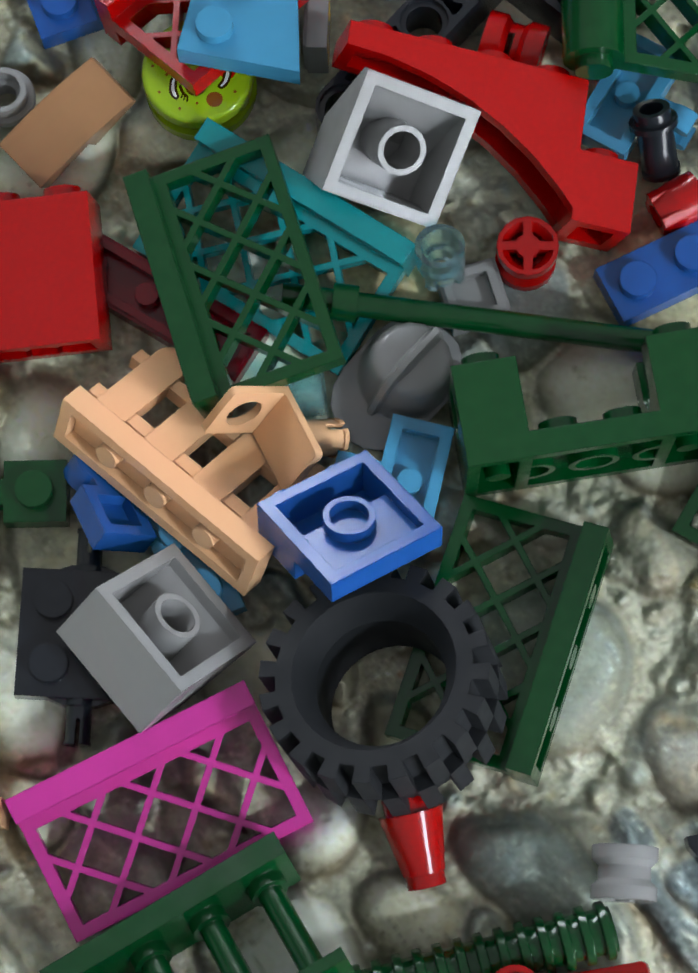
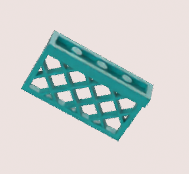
M207 117L194 137L198 144L185 164L247 141ZM261 157L240 165L230 184L234 185L236 183L256 195L268 173L264 158ZM280 162L303 234L316 232L327 239L331 262L314 265L317 276L334 272L336 283L345 284L342 274L343 269L368 264L386 275L375 294L392 296L403 277H409L421 258L417 245L335 194L321 190L308 178ZM193 183L172 190L176 207L179 206L184 198L186 209H182V211L197 217L203 205L195 206L191 190ZM273 190L268 200L278 204L275 191ZM228 196L227 199L220 201L214 213L231 209L235 231H237L242 222L239 207L249 204ZM277 217L280 230L251 236L247 239L260 245L279 241L286 229L284 219ZM139 235L132 248L147 258L141 236ZM201 236L192 253L193 261H198L199 266L208 269L206 259L223 255L230 243L227 242L204 248ZM291 245L286 256L295 259ZM336 245L354 256L339 259ZM242 249L240 254L246 282L240 284L254 289L258 279L255 280L249 251ZM289 269V272L275 275L269 287L281 285L283 282L300 284L299 280L303 279V276ZM199 277L204 293L209 281ZM224 288L220 289L215 300L239 314L246 304L235 297L238 294ZM259 305L251 321L267 329L269 334L276 338L287 317L272 320L262 314L261 305ZM304 311L305 313L310 314V315L316 317L315 312H313V311H308V312ZM359 317L355 325L354 323L345 322L348 336L341 348L347 364L353 358L376 319ZM299 322L303 338L293 333L287 345L307 358L324 352L313 345L310 326ZM347 364L338 366L328 371L332 372L336 376H339L341 371Z

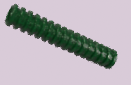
M602 901L592 903V910L584 911L582 906H578L572 909V915L564 917L563 913L558 911L552 914L551 921L544 922L542 917L539 916L533 918L532 925L528 927H523L521 922H516L512 924V931L503 933L501 927L492 929V936L483 938L481 933L478 932L471 935L472 941L462 943L461 938L458 937L451 940V947L442 949L440 943H435L431 945L432 951L422 954L420 948L411 950L412 957L401 959L400 954L397 953L391 955V962L382 965L379 959H374L370 961V968L361 970L359 964L351 966L355 973H496L505 966L515 964L525 966L535 973L543 971L545 973H557L556 968L565 966L568 972L576 970L577 962L585 961L587 966L596 965L597 957L604 955L608 961L616 960L620 947L609 908L604 906Z

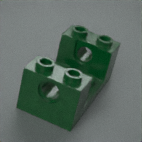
M684 321L671 322L656 327L652 330L651 335H645L641 346L643 361L636 363L632 372L638 406L614 408L603 413V419L582 423H577V418L574 416H560L544 420L538 424L539 429L529 431L516 356L499 358V354L496 352H479L462 358L461 364L450 366L448 407L451 424L455 428L453 436L463 493L476 497L698 462V327L691 328V324Z

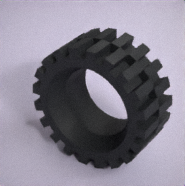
M410 565L406 579H402L398 570L395 569L334 602H331L315 584L311 585L309 588L316 601L305 609L294 599L283 612L292 627L288 633L273 628L266 641V645L277 661H260L258 678L269 691V693L259 694L263 713L272 723L269 729L279 745L313 788L317 785L327 799L341 807L345 799L348 798L358 813L375 816L377 802L382 800L392 816L411 814L408 798L419 795L427 808L430 809L445 802L438 787L450 779L462 791L474 780L466 765L472 757L487 765L494 754L495 748L487 731L490 730L503 734L507 716L499 700H508L507 683L500 670L502 665L478 613L469 600L463 602L457 588L443 577L435 586L428 570L414 565ZM408 646L427 651L445 664L446 688L441 704L431 720L409 738L390 745L368 746L349 741L335 732L332 722V702L335 691L350 667L367 654L386 647Z

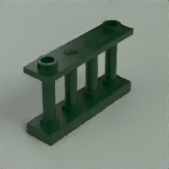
M274 831L39 971L40 973H174L170 965L172 957L195 943L204 941L221 973H252L228 927L230 922L258 906L264 908L296 965L298 973H355L341 947L322 957L286 894L288 888L299 882L301 878Z

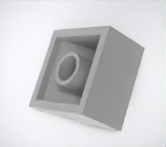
M364 67L324 116L303 175L321 190L435 229L482 111L371 68Z
M175 543L96 587L56 631L139 733H142L179 708L256 643V640Z

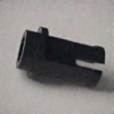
M649 99L638 103L633 108V116L630 117L628 122L630 132L637 136L642 163V177L647 182L652 183L670 181L681 172L674 135V128L679 121L678 115L675 110L670 108L669 102L663 99Z

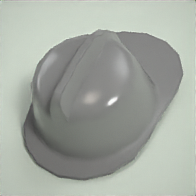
M391 321L379 329L348 362L333 385L330 405L333 417L340 418L345 422L343 427L339 429H349L351 442L364 449L384 451L393 413L429 422L447 403L450 366L461 364L462 359L459 344L448 330L413 322L400 323Z

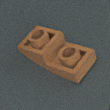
M91 57L39 102L0 142V147L40 188L50 187L89 144L96 145L134 105L136 100L95 58Z

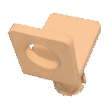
M233 386L228 389L202 422V427L207 434L253 433L281 490L301 482L322 457L336 458L338 450L347 451L350 443L348 428L331 429L342 428L345 424L342 419H305L289 386ZM247 402H257L247 413L238 417L228 418L229 413L238 406Z

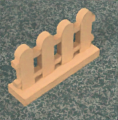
M164 347L157 350L151 356L141 349L131 357L129 367L133 370L109 389L100 382L88 391L80 385L64 397L54 438L243 596L247 595L261 582L275 546L258 532L257 503L251 508L236 495L259 475L275 486L260 501L270 497L275 492L281 490L253 433H205L202 427V422L205 418L191 402L187 385L184 384L185 379L175 348ZM167 397L180 409L158 427L154 428L142 416ZM235 409L231 411L228 418H232ZM214 436L227 448L202 468L189 455ZM316 464L303 480L326 468Z

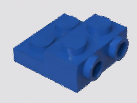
M367 450L342 462L334 463L325 470L287 489L279 490L257 503L258 532L275 546L272 553L273 556L294 579L306 574L331 602L442 546L443 527Z

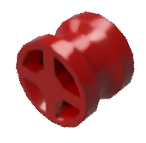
M524 216L513 219L503 227L497 240L495 261L504 284L514 290L526 292L537 290L548 283L554 274L559 250L557 234L550 224L540 218ZM516 254L518 255L519 258L523 259V265H522V262H520V261L516 258Z

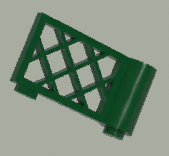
M561 0L563 64L569 70L575 71L576 76L587 80L609 77L614 69L698 83V60L684 44L694 34L698 33V6L693 0H671L692 25L679 38L656 11L667 0H657L652 5L648 0ZM642 22L645 23L666 48V51L660 56L637 52L636 27Z

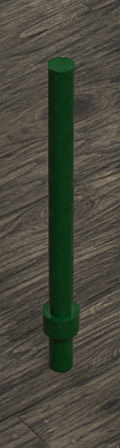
M283 282L281 302L293 307L304 285ZM334 282L333 288L321 287L331 318L334 321L355 323L356 317L400 323L413 322L439 328L642 353L641 346L645 335H651L653 330L359 292V285ZM311 300L305 311L314 312Z

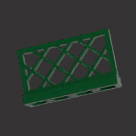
M269 134L153 177L150 176L146 169L122 177L191 402L204 418L208 416L228 389L233 386H286L347 364L273 141ZM261 157L264 158L268 173L256 195L230 184L240 165ZM220 173L219 176H218V178H215V177L212 176V175H215V174ZM193 182H198L212 188L197 217L176 207L172 190ZM273 190L275 191L278 204L268 200ZM224 194L250 205L236 233L209 222ZM262 210L284 219L286 229L274 250L247 239ZM182 223L191 226L187 236H185ZM204 232L230 243L215 272L195 264L192 258V253ZM291 245L293 246L297 260L286 256ZM242 249L269 260L254 289L227 278ZM280 266L301 274L305 282L293 307L265 295ZM199 277L209 281L204 293ZM221 287L248 299L233 328L212 320L209 312ZM310 300L316 317L304 312ZM259 305L287 316L272 346L245 335ZM299 322L321 331L327 351L302 360L283 352ZM217 334L227 338L222 349ZM239 343L266 355L255 377L232 385L227 366ZM278 361L286 364V366L274 369Z
M464 494L435 581V586L442 577L452 584L476 571L491 599L474 607V609L478 613L479 618L497 609L512 637L494 647L498 658L517 648L528 667L523 683L507 691L508 700H499L507 716L505 725L508 729L500 755L493 754L487 765L474 757L468 763L510 775L513 780L538 787L614 547L608 527L584 521L583 526ZM475 514L501 521L510 539L476 557L467 540ZM511 524L528 530L516 535ZM545 534L568 540L562 561L537 574L523 546ZM463 549H465L470 560L458 566ZM516 550L531 578L497 595L482 567ZM556 578L551 596H549L543 584ZM537 588L547 606L543 621L517 634L503 605ZM537 638L530 658L524 644ZM415 647L412 649L384 733L387 738L402 741L418 732L417 730L405 727L412 703L435 691L440 700L442 701L446 673L438 677L436 676L428 660L429 653ZM425 669L430 681L418 687L423 670ZM517 699L512 718L510 719L504 705Z

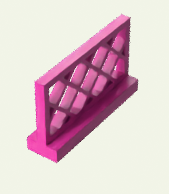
M244 680L149 727L142 733H137L5 800V804L15 824H19L76 943L144 909L274 831L279 840L314 822ZM247 722H250L261 744L253 772L216 760L224 734ZM215 739L209 758L190 752ZM180 756L206 765L194 802L157 790L165 764ZM266 756L278 780L260 775ZM213 767L250 779L238 816L201 804ZM156 769L150 787L132 782V780ZM257 782L284 790L296 814L272 827L245 819ZM120 786L147 795L135 832L98 820L106 794ZM154 797L191 809L180 846L142 834ZM97 799L91 817L73 812V810ZM198 812L235 824L226 851L210 857L186 849ZM59 817L88 825L76 862L50 854L38 828ZM242 827L261 832L237 844ZM95 828L132 840L120 876L83 864ZM139 842L177 854L167 881L151 887L127 879ZM183 857L201 862L178 875ZM56 865L73 870L67 887ZM80 873L117 885L109 910L85 923L72 899ZM124 887L142 893L118 905Z

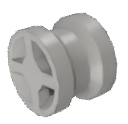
M626 843L593 844L592 860L598 865V879L591 885L590 899L617 903H656L658 888L651 882V868L658 862L659 848Z

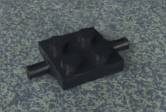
M79 528L77 530L76 565L62 569L23 567L14 697L15 699L48 700L66 708L63 745L75 747L77 722H80L79 747L87 748L91 747L92 709H98L115 703L56 631L96 587L121 573L102 567L103 550H92L89 553V541L83 529Z

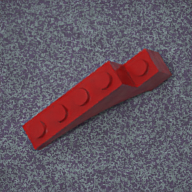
M372 19L362 21L350 20L335 43L331 67L359 75L364 67H368L482 111L471 138L482 145L517 180L556 232L558 241L608 252L630 234L639 163L618 159V155L615 152L604 148L581 149L589 80L572 76L566 69L556 65L532 66L512 61L509 55L501 51L481 50L477 52L453 46L450 40L442 36L422 35L418 37L394 31L389 24L383 21Z

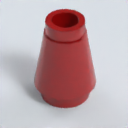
M420 795L410 797L408 799L411 814L392 816L381 800L384 816L378 818L402 876L406 880L408 891L427 889L446 883L442 804L428 809Z

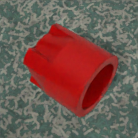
M690 171L675 177L646 194V208L663 236L698 220V180Z

